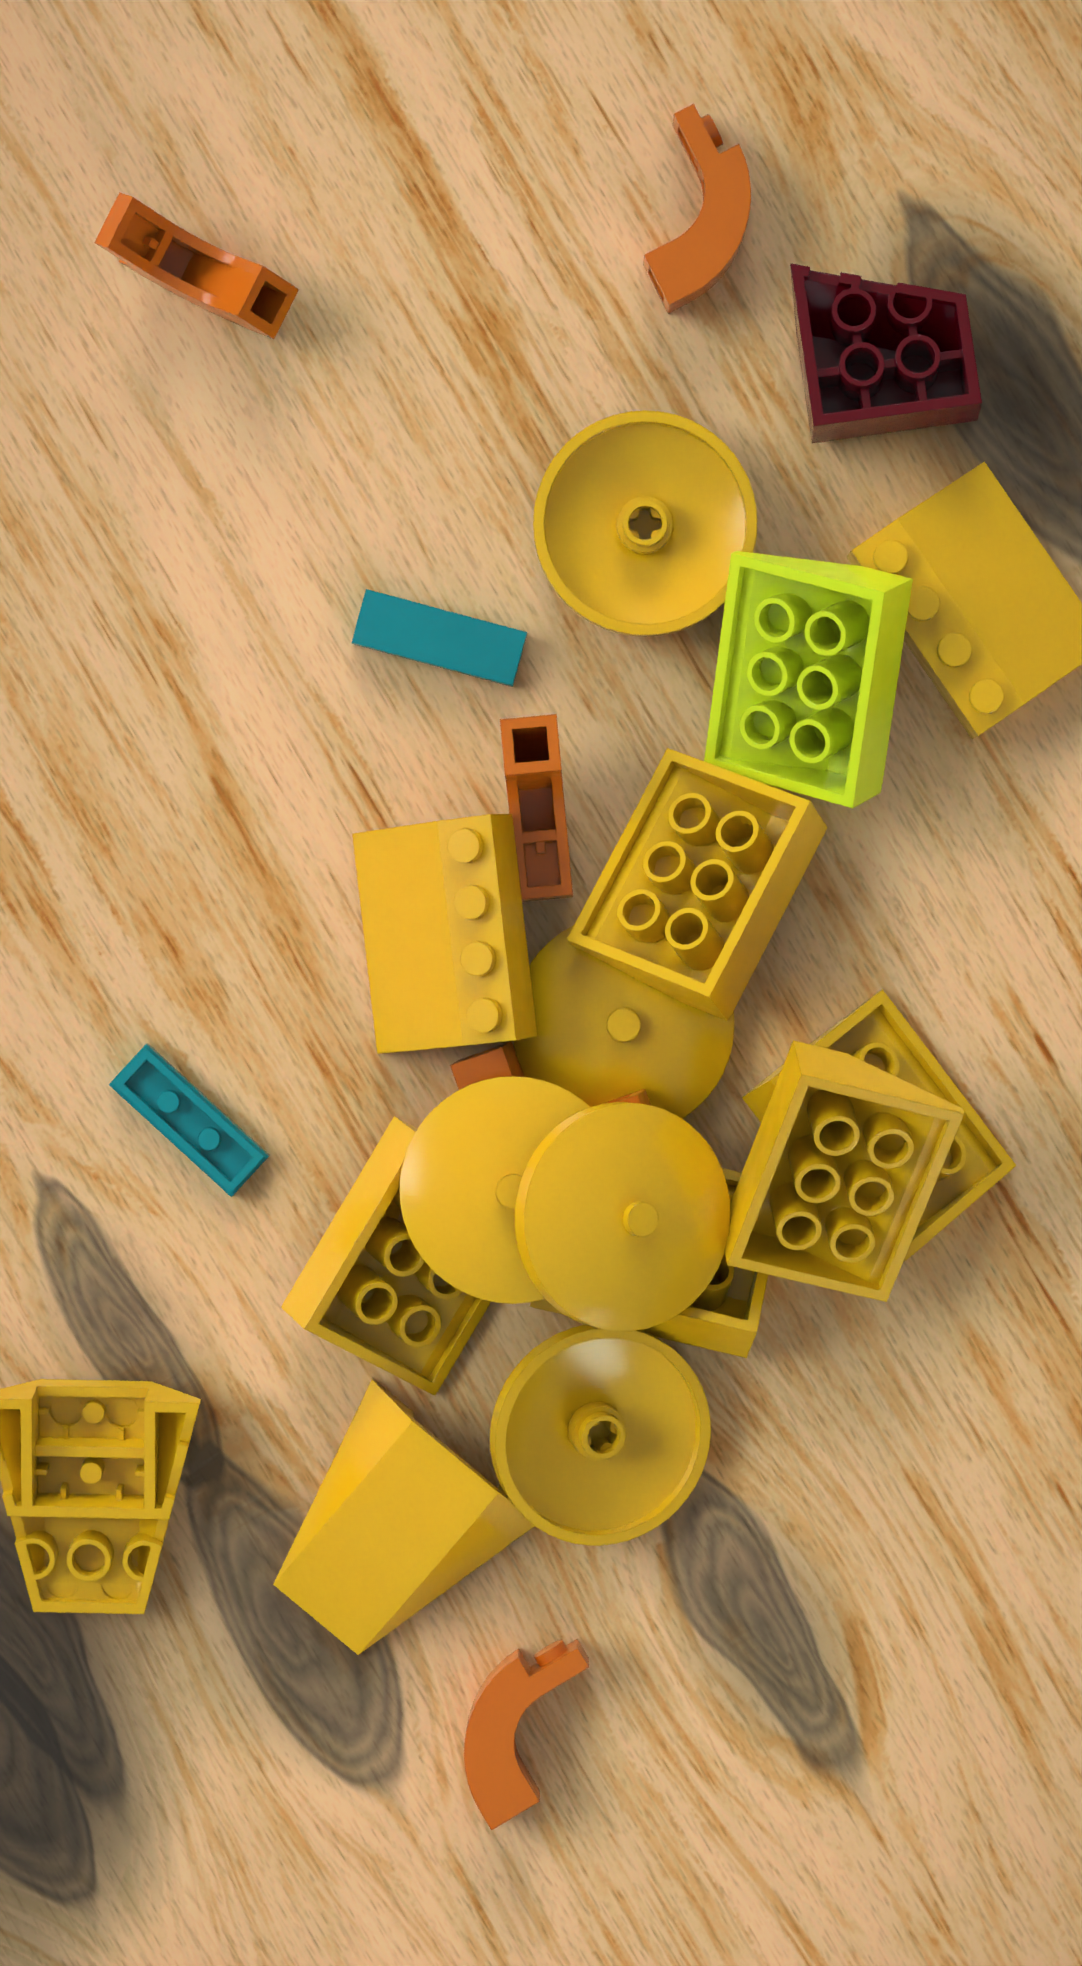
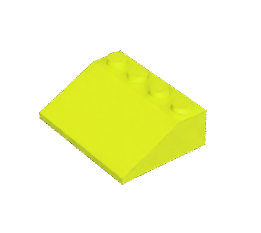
M741 551L731 553L704 762L767 785L852 809L881 793L913 579L858 565Z

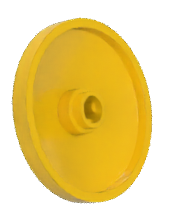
M642 410L615 414L601 419L577 433L560 449L549 464L536 495L533 531L537 556L542 570L552 588L568 607L585 620L605 630L629 636L650 637L671 634L687 629L709 617L725 603L731 553L735 551L754 552L758 521L756 502L749 478L737 457L721 439L702 425L687 418L661 411Z
M573 926L562 931L539 951L529 965L537 1037L514 1040L517 1058L525 1077L556 1084L578 1096L590 1107L646 1089L652 1106L665 1109L680 1118L686 1117L710 1095L724 1073L733 1046L734 1011L729 1021L681 1003L569 944L567 938Z
M506 1076L470 1084L445 1098L427 1115L416 1130L403 1160L399 1188L400 1206L408 1235L414 1247L426 1264L439 1277L454 1288L486 1301L518 1304L545 1299L531 1281L519 1253L515 1232L517 1192L525 1168L543 1139L565 1119L589 1108L590 1106L572 1092L556 1084L530 1077Z
M630 1102L605 1103L584 1109L565 1119L543 1139L530 1158L521 1178L515 1205V1232L523 1265L531 1281L542 1296L558 1311L575 1321L612 1331H636L660 1325L671 1320L693 1304L707 1288L719 1268L730 1228L731 1210L727 1182L722 1167L707 1141L696 1129L679 1116L652 1105Z
M589 1325L573 1327L555 1334L533 1348L517 1364L505 1381L498 1395L490 1426V1452L497 1479L511 1503L529 1522L548 1535L562 1541L587 1546H604L629 1541L648 1533L669 1519L682 1506L695 1488L703 1472L710 1447L711 1419L709 1406L703 1387L690 1365L674 1349L653 1334L644 1330L612 1331Z

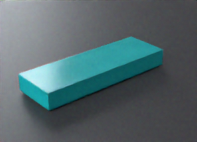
M366 589L352 644L513 687L527 632Z
M148 1043L143 1046L109 1084L110 1087L231 1197L270 1156Z

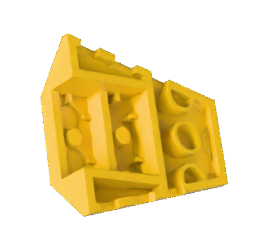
M373 1378L273 1583L275 1587L357 1655L368 1649L535 1527L511 1503L500 1484L496 1488L413 1419L415 1413Z
M38 1379L0 1389V1481L3 1488L2 1498L7 1516H10L16 1537L15 1546L33 1612L145 1614L201 1399L152 1381Z

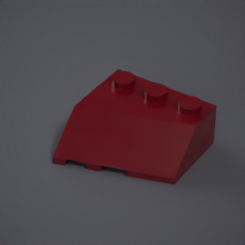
M790 263L796 336L812 443L978 421L982 399L966 294L899 282L897 285L863 280L861 276L841 272L840 275L812 271L808 266Z

